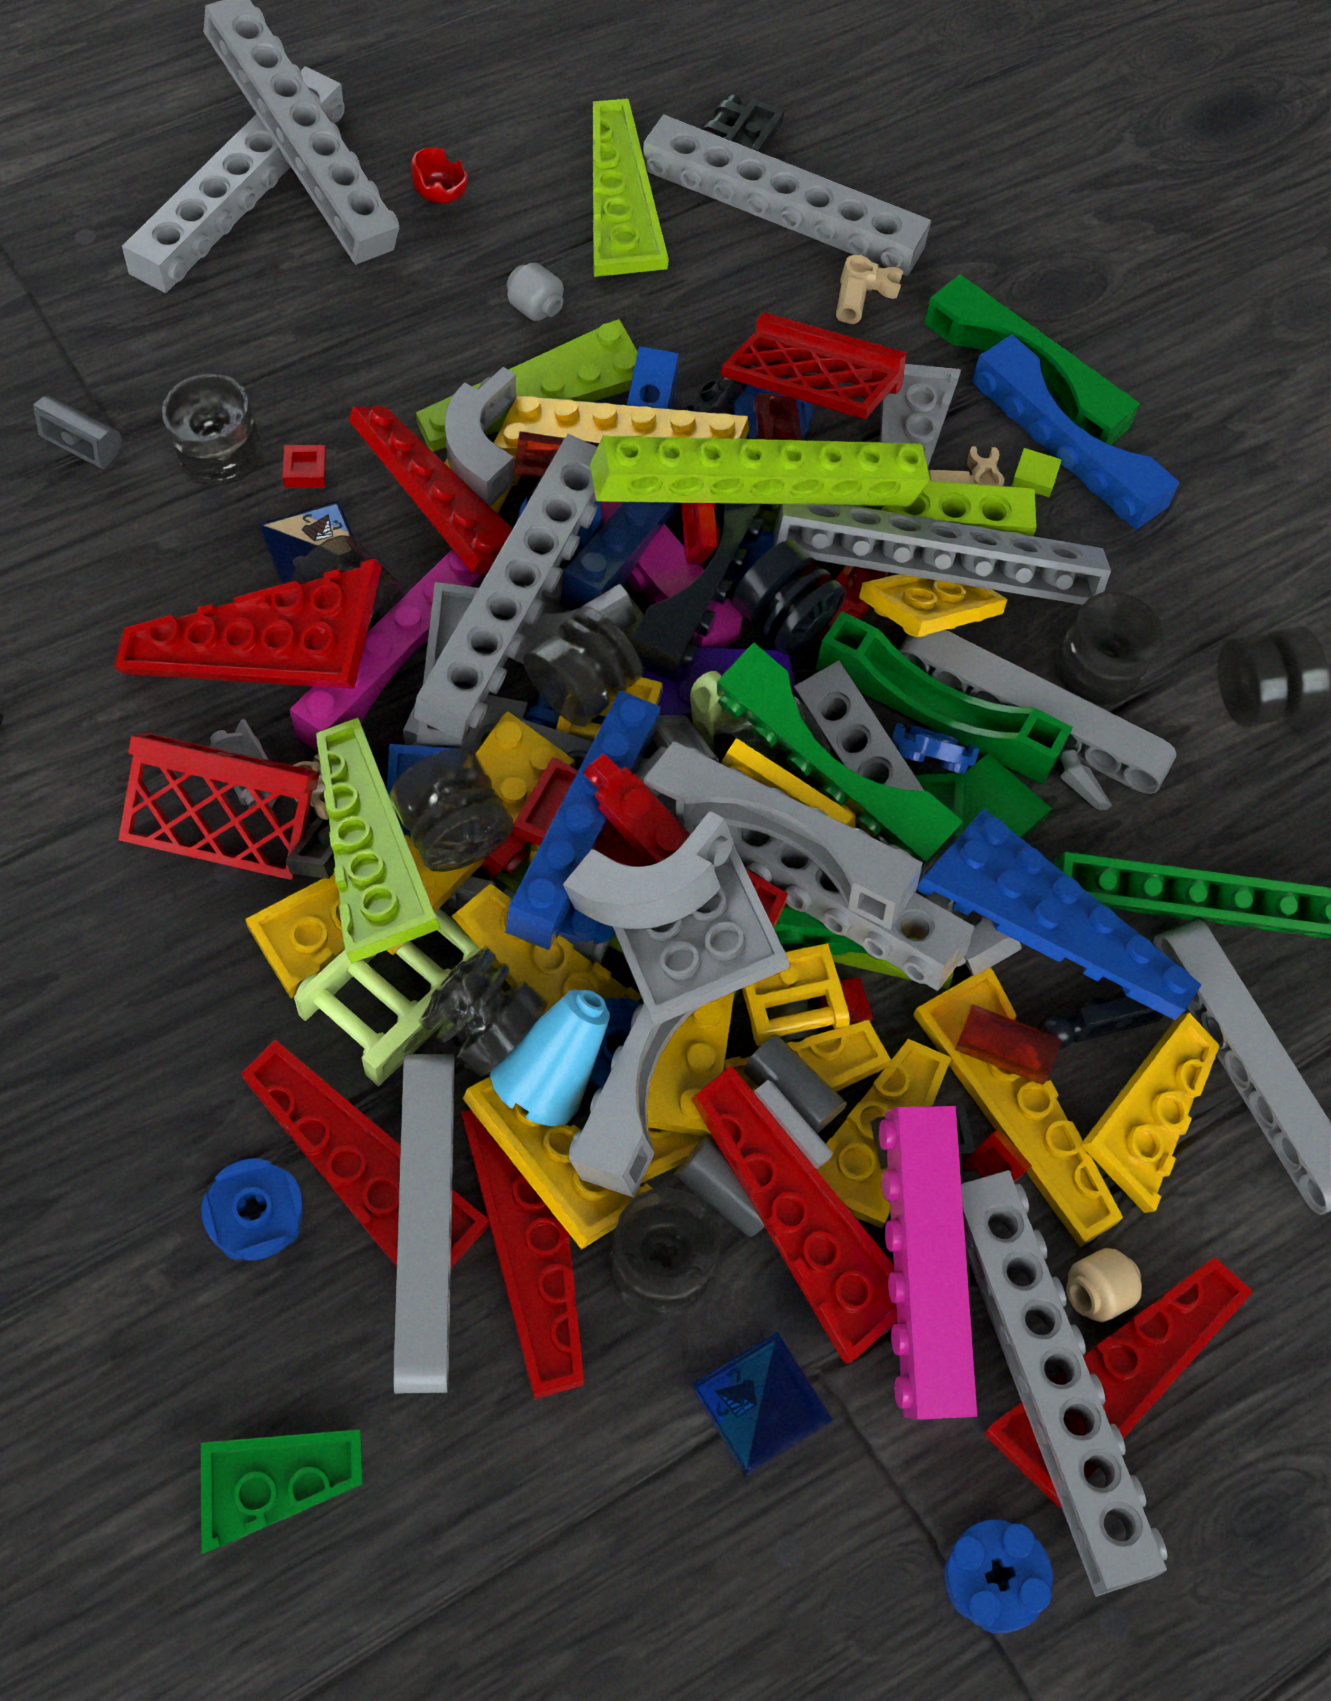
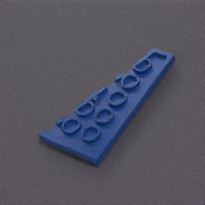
M985 809L978 814L918 883L917 891L927 896H930L935 891L953 900V909L967 916L971 911H974L992 920L995 930L1058 962H1061L1065 957L1084 967V975L1096 981L1105 977L1121 985L1126 996L1173 1020H1176L1186 1010L1202 985L1184 968L1178 966L1147 938L1141 936L1121 920L1110 908L1100 903L1074 879L1068 877L1037 849L1031 847L1001 820L995 818Z

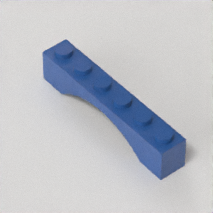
M1013 334L979 355L972 383L977 386L978 390L982 394L987 395L1009 418L1013 419L1027 431L1035 442L1041 444L1054 457L1062 459L1061 465L1069 469L1092 493L1098 495L1109 505L1118 517L1124 519L1137 530L1169 507L1180 482L1151 456L1131 453L1108 445L1091 436L1072 422L1057 406L1047 390L1041 373L1039 357Z
M619 690L509 905L506 933L546 950L550 949L571 905L563 883L590 850L595 849L608 821L597 808L600 803L594 794L598 789L583 772L595 759L604 753L620 770L626 767L632 774L636 773L654 738L661 710L660 706Z

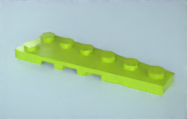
M629 99L594 101V277L667 270L668 255Z
M620 319L603 324L589 333L509 370L516 374V396L594 402L630 390L638 351ZM481 383L476 384L472 387L478 390ZM453 396L416 412L417 425L432 452L446 448L445 417ZM510 408L486 430L485 435L500 431Z
M358 717L316 733L321 776L325 786V806L329 815L331 830L329 832L330 844L335 860V881L339 890V912L344 949L351 964L441 929Z

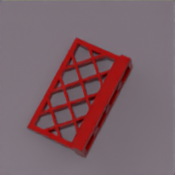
M763 312L757 318L756 332L721 366V377L866 420L888 393L897 394L902 388L906 352ZM780 361H781V363H782V364L771 365V366H767V365H766V363H773V362H780ZM739 365H746V366L755 365L756 368L746 369V368H743V367H739ZM811 372H817L818 374L804 377L802 376V374ZM791 376L790 379H780L776 377ZM851 382L854 384L852 386L839 387L837 385ZM816 387H827V389L824 390L814 389ZM863 397L865 401L861 403L851 400V398Z
M148 732L131 736L128 754H132L133 759L118 840L284 879L294 880L297 874L290 873L287 863L286 867L271 864L260 847L276 836H279L288 849L289 856L304 836L312 791L317 789L319 771ZM145 764L159 767L170 784L152 795L142 781ZM173 771H178L185 774L177 778ZM193 775L203 777L214 793L197 805L194 804L181 784ZM217 781L226 782L229 784H227L223 788H220ZM237 785L247 787L257 802L256 805L241 815H238L225 795L226 792ZM174 789L188 811L169 822L156 800ZM259 790L273 794L264 798ZM141 795L144 801L138 804L139 796ZM280 795L298 799L295 818L283 826L268 804ZM218 799L231 821L213 832L199 810ZM148 806L162 828L151 835L133 832L136 813ZM261 808L275 831L259 842H256L242 820ZM190 816H192L206 837L195 845L184 844L173 828ZM234 825L249 846L248 849L237 856L228 854L217 839L219 835ZM293 826L292 835L290 838L286 830ZM166 833L170 840L158 837ZM210 843L214 850L202 848V846ZM253 852L257 860L245 857Z

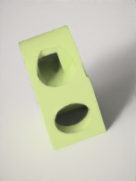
M710 671L699 677L691 688L692 724L715 756L718 757L729 750L736 738L744 742L751 737L750 725L741 717L738 719L732 717L718 703L720 697L717 695V681L722 675L717 671Z

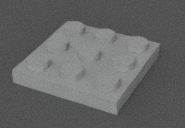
M734 845L727 860L722 865L714 868L721 888L702 907L682 919L658 927L626 929L613 926L654 1026L790 968L787 955Z

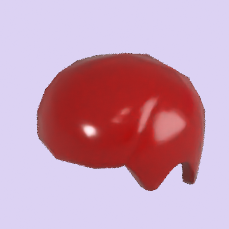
M423 148L414 153L411 161L413 188L425 200L438 204L452 203L465 193L468 185V174L463 168L461 160L452 163L447 159L443 148Z

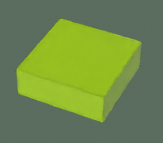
M1024 448L1011 486L1035 489L1036 494L1050 497L1062 459Z

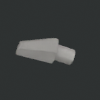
M1071 749L1061 753L1059 758L1065 770L1060 775L1061 779L1096 809L1108 810L1112 804L1093 775L1091 768L1081 764L1075 750Z

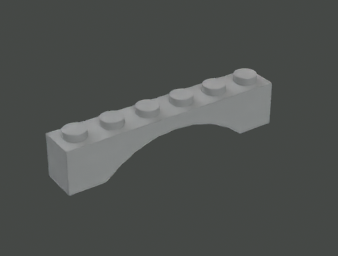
M673 741L644 778V784L682 826L699 825L711 810L724 817L727 825L759 831L786 842L808 856L827 874L839 890L849 910L889 930L892 929L917 890L923 862L913 858L908 852L902 849H894L870 837L869 834L861 829L851 828L829 817L818 808H810L788 797L777 788H769L747 777L736 768H728L706 757L697 749L687 748Z
M645 1003L643 1005L640 1004L635 1009L631 1020V1031L624 1045L619 1046L613 1055L609 1077L604 1087H600L593 1096L590 1108L591 1114L583 1131H578L571 1142L569 1160L581 1180L635 1197L654 1156L648 1132L647 1118L650 1082L658 1059L670 1038L698 1008L656 1026L652 1022Z

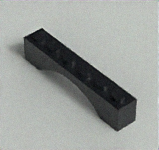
M716 503L714 512L720 528V544L715 556L704 572L687 588L669 599L648 607L631 639L628 663L673 682L677 681L683 668L691 669L700 646L696 643L700 635L705 637L709 635L716 619V613L713 612L716 604H725L733 585V581L730 580L733 572L741 573L749 555V549H746L749 541L757 542L765 524V519L762 516L766 510L772 512L776 504Z

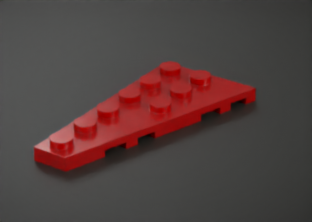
M376 559L361 562V567L346 572L336 569L323 573V578L299 584L297 581L277 585L234 597L233 603L219 607L209 604L198 607L197 613L179 618L169 615L125 627L114 668L122 674L354 689L382 566Z

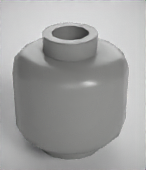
M534 262L520 265L510 274L507 280L509 303L529 319L540 321L547 316L553 317L560 311L563 305V283L541 264Z

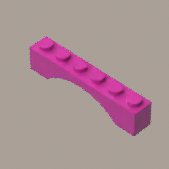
M452 549L367 632L354 689L313 686L290 708L295 736L318 752L316 733L357 717L360 723H362L367 712L393 675L413 653L428 641L435 582L479 588L487 573L473 574Z

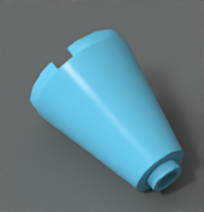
M590 990L569 991L497 1057L491 1069L490 1077L494 1090L507 1106L512 1109L514 1104L517 1103L529 1111L525 1117L526 1119L548 1126L565 1125L579 1111L610 1019L609 1011L602 997Z

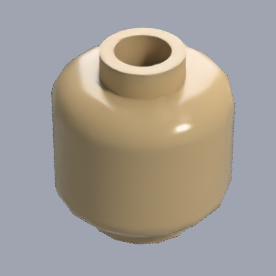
M1103 1248L1074 1263L1068 1272L1066 1287L1068 1299L1077 1312L1092 1320L1104 1322L1113 1319L1134 1307L1141 1298V1275L1137 1265L1116 1249Z

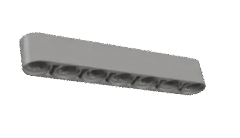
M947 630L931 633L925 637H915L908 634L898 649L909 661L928 675L960 692L996 704L1014 707H1034L1072 726V731L1062 753L1071 749L1075 750L1081 763L1136 791L1147 794L1156 793L1176 759L1177 753L1175 748L1164 739Z
M1194 919L1156 935L1153 941L1154 946L1202 984L1187 1008L1191 1015L1220 1045L1216 1056L1305 1202L1317 1214L1322 1215L1330 1212L1331 1122L1214 935L1200 919Z
M454 1054L404 1055L394 1341L395 1394L448 1393Z

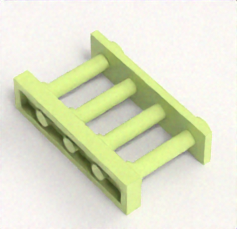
M440 908L435 912L441 928L437 931L464 953L463 960L454 969L450 970L448 968L443 970L412 942H406L396 954L432 984L430 987L431 991L419 1002L417 1000L410 1002L367 964L377 954L351 964L345 950L318 975L311 974L300 984L294 996L298 1014L304 1021L309 1019L318 1009H321L365 1048L363 1051L364 1055L361 1057L365 1075L378 1087L404 1063L405 1054H413L498 971L459 924ZM352 977L358 980L398 1015L397 1023L386 1034L374 1032L334 996Z

